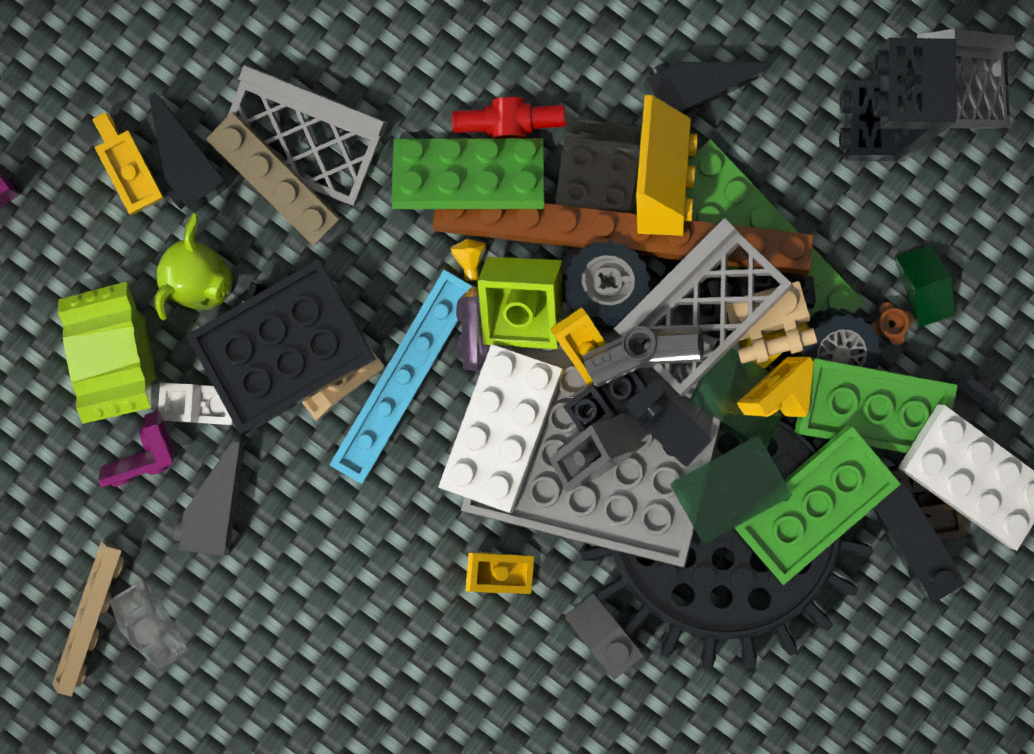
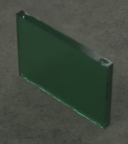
M717 341L713 351L720 345V341ZM731 348L698 381L689 400L695 406L700 407L762 449L768 448L783 415L780 409L768 417L744 415L737 402L764 379L769 372L753 361L741 364L739 353L734 348Z
M759 436L751 437L747 442L680 479H674L670 484L703 545L712 543L717 537L775 505L788 501L793 496Z

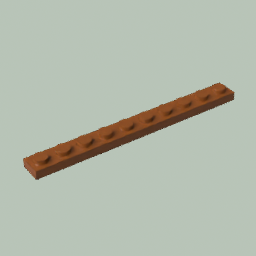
M544 203V209H435L432 226L433 230L437 232L576 248L592 246V243L599 241L600 243L614 241L615 244L621 245L622 243L628 246V249L637 252L640 256L683 260L718 223L684 221L683 236L638 234L637 214ZM732 225L779 272L809 275L814 235ZM739 245L728 256V266L749 268V254ZM755 261V269H764Z

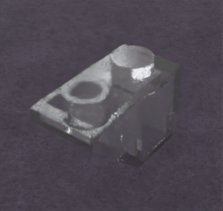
M142 580L110 599L120 632L158 671L190 652L188 644L163 603Z

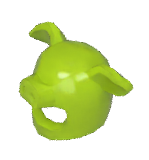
M195 212L192 213L185 225L184 240L178 241L169 247L161 257L157 267V285L159 289L155 295L154 307L162 320L167 319L164 306L169 299L188 308L209 310L222 304L232 291L233 279L228 264L210 247L195 240L199 217Z

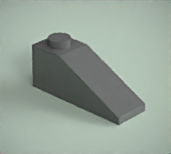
M231 442L185 509L183 519H177L174 540L180 541L178 550L219 556L230 554L245 447L244 442Z

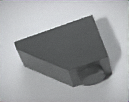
M621 414L592 424L549 459L566 491L569 492L621 464L641 449L642 446L625 415Z
M594 593L564 616L614 680L644 656Z

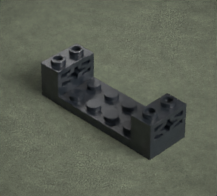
M888 38L881 46V50H877L875 53L874 71L875 75H881V80H851L845 87V90L840 92L839 111L840 113H845V128H840L839 149L845 150V161L904 162L956 122V39ZM865 113L868 120L874 121L870 128H867L866 122L860 121V118Z

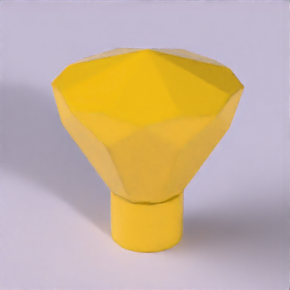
M466 239L451 247V254L463 268L465 281L477 280L479 278L478 267L486 250L484 242Z

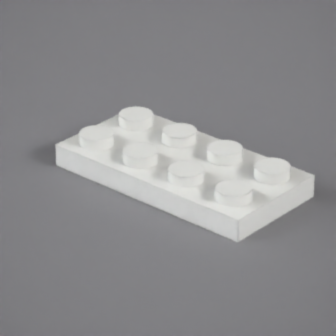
M491 344L438 487L512 514L564 370Z
M938 404L898 469L1005 546L1017 551L1034 524V470L947 406Z

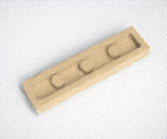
M101 541L52 683L57 693L72 697L75 686L80 687L84 681L87 665H84L83 662L87 650L93 651L99 635V629L95 627L99 615H105L111 601V593L108 592L112 578H118L123 566L124 558L120 556L121 550L115 544Z

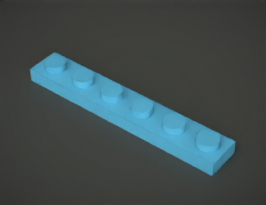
M443 270L331 461V467L361 484L365 482L477 289Z

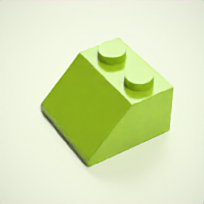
M487 257L478 278L483 345L558 349L559 342L550 329L561 322L564 296L562 260Z

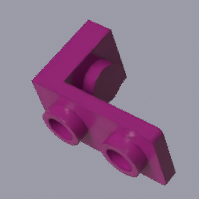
M159 410L145 414L143 428L139 430L140 440L146 452L101 466L98 478L101 487L110 484L115 487L130 482L135 476L147 472L149 475H155L169 468V465L173 464L175 449Z

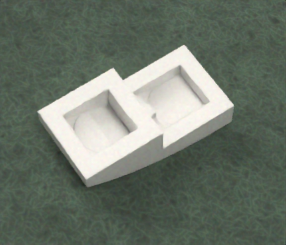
M160 383L158 410L163 421L234 425L214 386Z

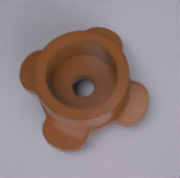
M890 302L882 303L878 308L879 315L876 322L871 324L874 328L873 331L878 334V337L882 336L889 339L892 345H901L905 341L904 334L914 322V317L909 311L894 308ZM890 320L895 322L893 328L888 325Z

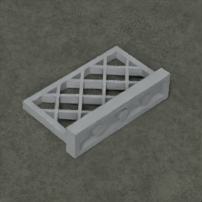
M961 29L917 34V38L956 39V122L949 128H1008L1003 53L1015 51V37Z
M244 65L238 79L241 81L229 114L231 112L240 114L241 118L251 128L250 123L269 115L277 135L265 140V142L271 144L280 140L288 158L285 162L288 165L290 164L291 168L313 190L355 206L381 136H384L389 122ZM247 91L259 95L267 111L248 119L242 106ZM269 100L277 102L280 105L272 108L269 103ZM286 107L292 108L296 111L301 125L282 132L274 113ZM303 113L315 119L306 122ZM324 121L330 124L336 139L317 147L309 126ZM337 127L350 133L341 136ZM303 129L312 149L293 157L285 137ZM355 135L369 139L370 143L365 155L351 160L343 140ZM338 143L346 164L327 171L319 151ZM314 154L323 174L307 179L301 176L296 161ZM362 162L357 174L354 165ZM349 167L355 181L350 195L337 191L330 175ZM325 178L328 187L316 181Z
M724 218L614 329L622 337L626 331L635 326H645L649 329L700 326L702 331H720V345L712 352H704L703 358L706 359L700 365L699 362H693L692 373L681 384L671 375L672 363L665 364V368L661 364H656L653 367L683 397L794 286ZM740 245L749 254V269L727 270L728 256ZM755 261L764 269H755ZM721 264V270L714 271ZM748 276V296L727 297V277ZM755 276H772L780 284L769 296H754ZM721 277V297L700 298V284L706 278ZM694 291V298H687ZM748 303V317L741 324H727V304ZM754 303H761V304L754 310ZM700 304H721L720 324L699 325ZM679 305H693V325H672L673 311ZM666 319V326H659ZM732 330H734V331L726 338V331H732ZM645 339L638 342V344L635 347V350L640 355H643L648 352L641 345V343Z

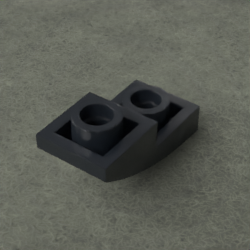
M635 370L600 387L591 384L566 403L563 408L582 433L592 424L624 414L628 411L627 407L648 387V384L638 370Z

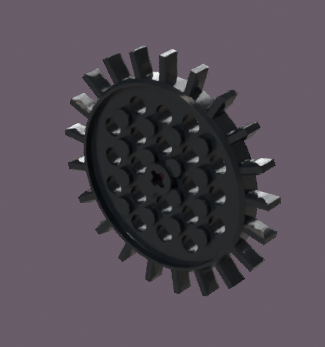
M761 378L758 379L754 387L761 381ZM726 400L717 441L722 435H730L737 442V451L732 456H725L719 452L716 441L690 545L695 554L693 564L687 568H682L655 561L649 566H644L637 561L635 555L600 546H590L580 553L582 560L596 561L605 556H612L620 574L618 579L603 585L596 593L599 600L611 599L621 590L628 588L641 603V606L628 618L623 629L628 634L634 633L641 628L644 621L651 614L668 623L669 630L662 640L660 655L669 658L676 650L678 639L683 631L703 637V647L700 654L703 669H712L716 660V642L718 639H739L741 659L745 667L748 669L756 668L757 654L753 645V636L767 633L771 630L775 632L780 647L788 655L792 656L798 653L795 639L789 633L786 623L794 619L801 612H805L814 625L828 631L833 624L828 615L820 610L813 601L826 584L832 586L841 594L855 596L859 589L850 580L834 574L833 570L840 551L848 552L855 556L871 555L872 546L862 541L846 540L841 535L812 560L803 573L796 574L783 585L768 568L763 572L755 571L752 568L750 557L754 551L733 526L730 530L726 527L718 529L716 524L719 518L716 514L718 512L721 514L731 513L733 517L729 522L732 525L765 497L756 493L753 487L754 479L758 475L764 474L769 476L773 481L774 489L823 445L829 442L830 439L814 437L810 440L806 435L794 432V424L797 417H787L784 415L781 418L776 414L768 417L744 415L737 404L728 403ZM767 437L773 441L775 451L770 458H763L756 453L755 443L758 438ZM722 472L730 473L735 478L736 486L730 494L721 493L716 488V477ZM721 547L728 549L733 558L732 564L725 570L717 569L712 562L714 551ZM682 583L689 585L693 591L691 602L684 606L677 605L672 598L673 589ZM722 585L730 591L731 600L727 606L717 608L712 604L710 594L715 587ZM755 588L764 589L769 597L768 604L761 610L753 609L748 601L750 592Z

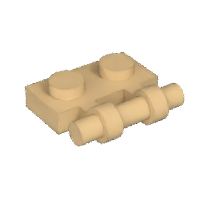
M799 281L792 283L794 287L739 340L750 338L752 342L750 346L737 349L741 364L757 360V363L769 360L768 356L786 351H791L794 354L803 351L804 346L817 343L813 328L798 332L796 327L798 324L810 321V315ZM776 288L755 293L754 296H769ZM748 303L727 304V315L730 324H741L748 317ZM754 303V310H755L761 303ZM780 329L785 330L786 336L768 341L763 340L762 334Z

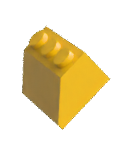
M645 95L636 192L638 234L683 236L684 221L692 222L693 198H686L687 188L694 189L695 166H689V156H697L698 134H691V118L653 95Z

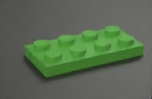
M543 138L394 139L392 209H544Z
M811 357L814 366L809 412L806 417H797L794 432L831 440L849 424L854 427L870 447L907 453L938 404L945 405L953 410L958 385Z
M848 424L734 522L732 526L779 582L785 585L901 484L854 427Z

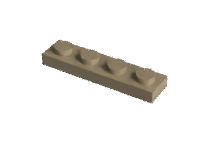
M231 112L206 138L313 246L342 219L236 112Z

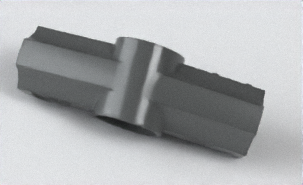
M635 326L626 331L623 337L582 355L584 364L594 385L600 387L641 367L649 368L654 367L656 364L702 362L704 355L702 328L699 326L649 329L645 326ZM643 339H651L649 351L643 355H636L635 347L638 342Z

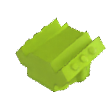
M127 282L59 299L58 315L63 325L62 338L71 384L77 396L76 410L82 424L151 408V383L156 381L157 378L145 316L138 312Z

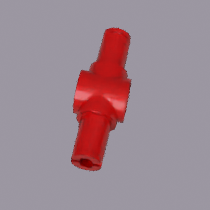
M520 97L496 98L492 100V105H486L485 109L452 111L453 132H487V135H493L494 139L526 138L527 133L533 132V129L566 127L565 104L531 106V103H525V99Z

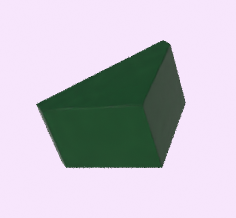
M931 245L894 257L918 328L955 316L951 276Z

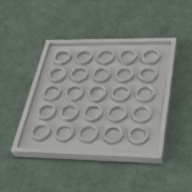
M563 302L561 321L572 314L569 311V305ZM599 328L598 330L606 344L622 337L615 329L606 330V328ZM703 335L704 352H712L720 345V338ZM645 339L641 343L647 351L651 347V339ZM737 342L683 397L653 367L637 369L648 386L655 380L666 391L668 398L711 437V443L689 466H683L626 411L624 415L642 448L621 464L569 492L566 491L549 458L581 434L563 406L589 386L560 344L558 349L504 346V349L560 367L564 372L512 514L465 497L461 511L685 568L740 343ZM672 363L671 375L681 384L692 373V363Z

